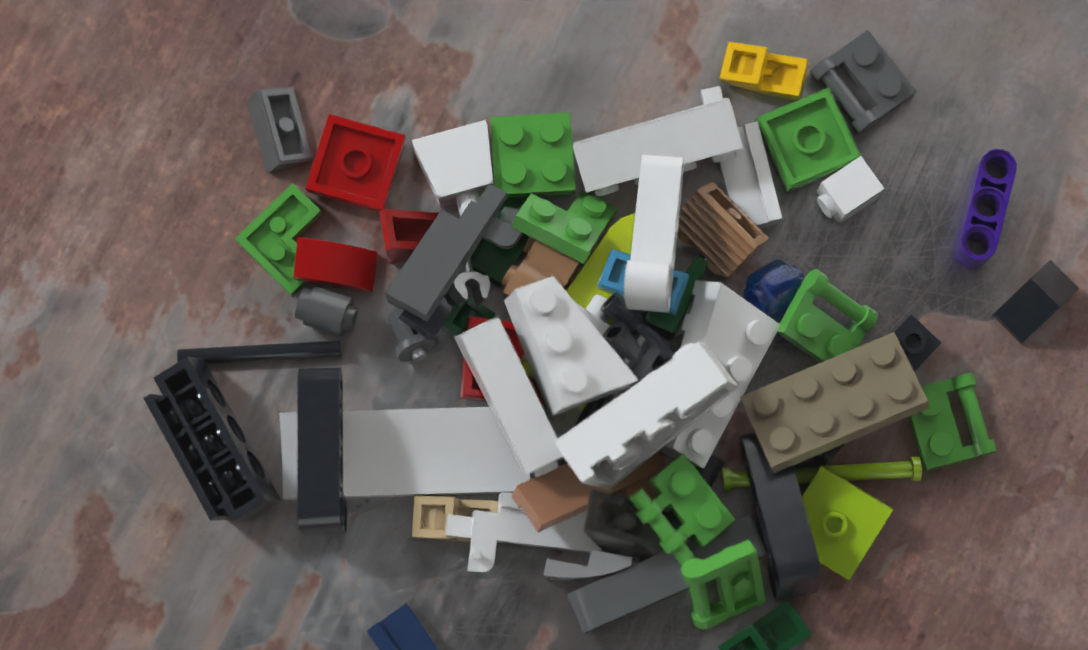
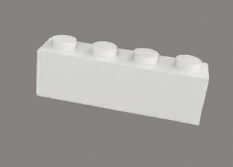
M729 98L573 142V150L585 191L587 193L595 190L596 196L616 192L619 190L618 183L634 179L635 185H638L643 154L684 157V172L697 168L696 161L711 157L713 163L736 157L735 150L743 148Z

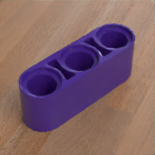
M1004 149L988 151L973 171L954 245L956 260L961 266L968 269L982 267L992 257L998 246L1017 169L1015 158ZM994 164L998 166L1003 172V178L995 179L987 173L986 165ZM982 201L990 204L993 208L994 216L986 217L981 215L977 210L976 203ZM976 239L980 241L984 247V254L975 255L971 253L967 247V240Z

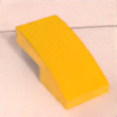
M728 41L719 79L722 82L750 91L797 101L802 98L809 62L805 58L769 53L767 47Z

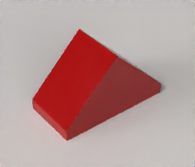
M394 209L379 211L385 249L390 263L407 261L439 213Z

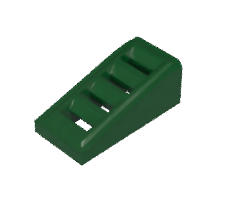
M698 257L684 272L689 274V280L676 316L666 312L650 311L644 320L670 341L675 338L694 297L692 291L695 281H701L707 266L705 259Z

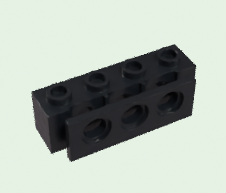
M187 356L153 377L162 395L149 394L143 399L210 521L227 520L229 518L232 522L249 521L282 501L204 359Z

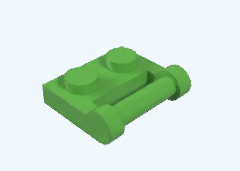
M813 269L806 275L780 322L777 333L821 363L857 348L865 333L876 323L878 314L869 306H861L830 284L825 274L818 269ZM817 295L851 318L847 328L812 304Z
M966 373L951 379L921 386L928 399L930 408L911 415L908 419L924 471L997 452L994 439L989 440L974 386L977 385L974 373ZM957 391L973 441V445L966 447L962 446L947 394Z
M749 539L735 546L727 547L720 553L704 560L691 558L682 564L683 580L689 585L693 608L691 609L692 621L697 628H711L766 602L757 550ZM716 578L720 600L712 604L709 601L706 582Z

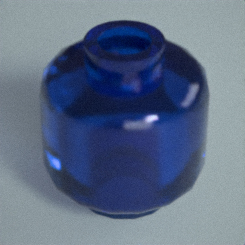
M775 259L748 275L745 283L746 288L743 292L744 299L770 318H779L786 313L805 277L797 266Z

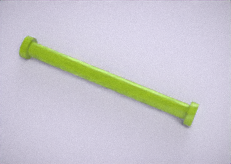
M919 456L910 457L909 461L824 466L847 481L910 477L911 481H921L922 466ZM820 466L794 468L798 484L810 483ZM730 467L721 468L723 493L732 492V488L750 487L746 471H731Z

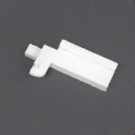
M720 86L700 91L703 105L723 99ZM758 121L744 124L741 127L737 126L743 148L735 150L736 157L718 162L725 194L728 195L730 200L734 201V204L741 211L745 212L747 217L751 218V221L758 228L780 224L782 214Z
M502 492L499 494L497 513L475 510L472 512V517L447 515L445 536L471 539L467 571L484 573L489 571L494 565L497 542L590 553L591 550L601 551L607 505L599 504L539 533L522 507L518 508L512 498L513 493Z

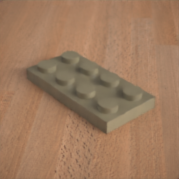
M895 332L740 397L773 473L930 408L928 399Z

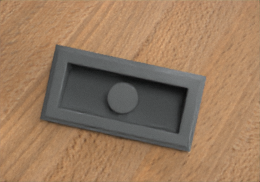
M294 88L257 90L250 97L247 104L266 172L276 173L313 162V155Z

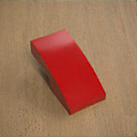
M298 237L293 280L333 284L332 288L373 292L377 252L342 243Z

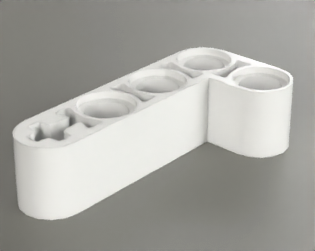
M642 155L631 258L627 261L625 271L624 298L627 309L669 313L683 184L684 157Z

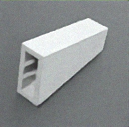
M490 319L455 336L457 345L522 472L529 474L534 471L536 477L557 468L559 465L556 460L563 457L554 444L557 437L500 319Z

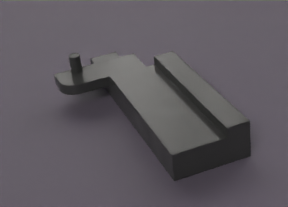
M489 184L477 203L472 200L470 201L459 219L441 210L386 291L388 303L399 309L403 308L428 321L482 239L502 249L514 247L523 233L511 227L512 225L495 217L506 200L507 193Z

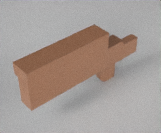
M658 451L614 487L606 490L582 483L571 466L566 463L544 475L517 485L512 498L518 508L522 507L539 533L623 493L629 499L640 488H643L652 500L656 494L646 480L651 479L668 464ZM631 502V504L633 505V507L635 508V510L638 512V509H637V508L635 507V505Z

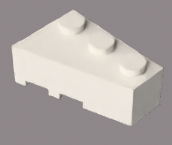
M554 276L517 288L504 300L549 417L621 392L638 381Z

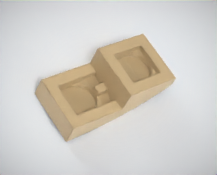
M414 496L411 537L471 542V539L445 536L447 515L472 517V512L475 510L497 513L498 501Z

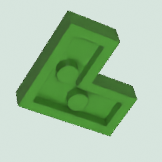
M292 183L235 240L293 298L308 283L307 281L293 280L297 246L295 240L322 215V212Z
M581 190L569 210L565 211L550 201L531 193L516 214L511 227L584 264L613 220L617 207L605 202L598 196Z

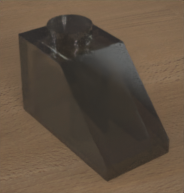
M595 489L590 491L584 532L602 551L632 557V560L637 562L646 560L663 551L659 544L662 540L648 522L643 524L636 515L638 509L630 500ZM661 511V513L667 519L668 512Z

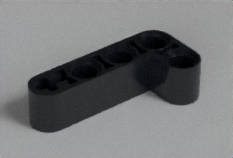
M299 368L297 518L299 531L304 535L346 534L347 501L343 494V375L341 368Z
M756 433L740 435L739 442L742 459L769 555L768 575L776 601L817 593L822 579L821 567L793 465L773 473Z

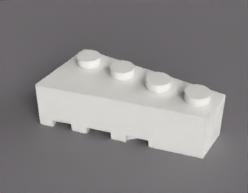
M696 280L692 291L695 299L691 313L685 315L681 329L685 331L681 347L689 343L695 344L696 342L709 347L738 385V388L660 450L673 459L678 455L685 454L693 466L704 469L741 400L740 397L745 393L775 337L780 324L724 284Z
M700 342L695 344L689 343L681 347L668 363L658 370L649 373L635 386L555 440L554 444L582 483L610 490L737 389L738 385L709 347Z

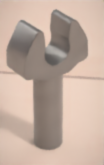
M470 258L448 290V294L458 306H461L468 299L466 286L472 289L477 305H480L487 298L490 290L489 277L475 272Z

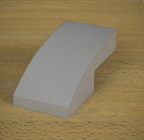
M591 550L588 566L546 559L544 578L559 581H585L605 578L631 567L632 557Z

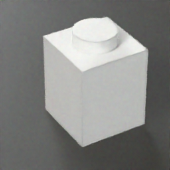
M860 156L821 182L817 190L819 195L817 202L828 218L834 216L840 225L878 200L885 188Z

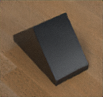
M1050 260L992 316L1022 344L1079 288Z

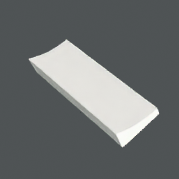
M490 407L343 411V494L346 498L514 493L517 485L530 480V473L522 472ZM297 412L279 413L283 499L297 500Z

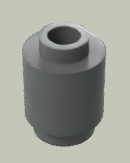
M316 286L313 290L306 287L303 288L295 310V318L303 320V325L337 336H342L345 330L352 331L358 315V308L353 306L352 297Z

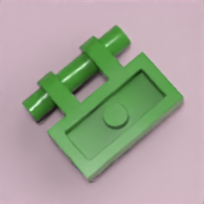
M685 454L678 455L648 480L658 493L652 500L643 488H640L629 497L638 509L636 515L643 524L649 523L662 540L659 543L667 554L672 553L681 565L694 556L685 544L688 537L691 536L699 547L705 546L735 521L734 517ZM666 506L669 507L681 523L676 529L671 526L661 513Z

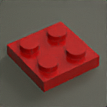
M328 114L305 187L306 192L375 212L385 209L405 146L406 135Z

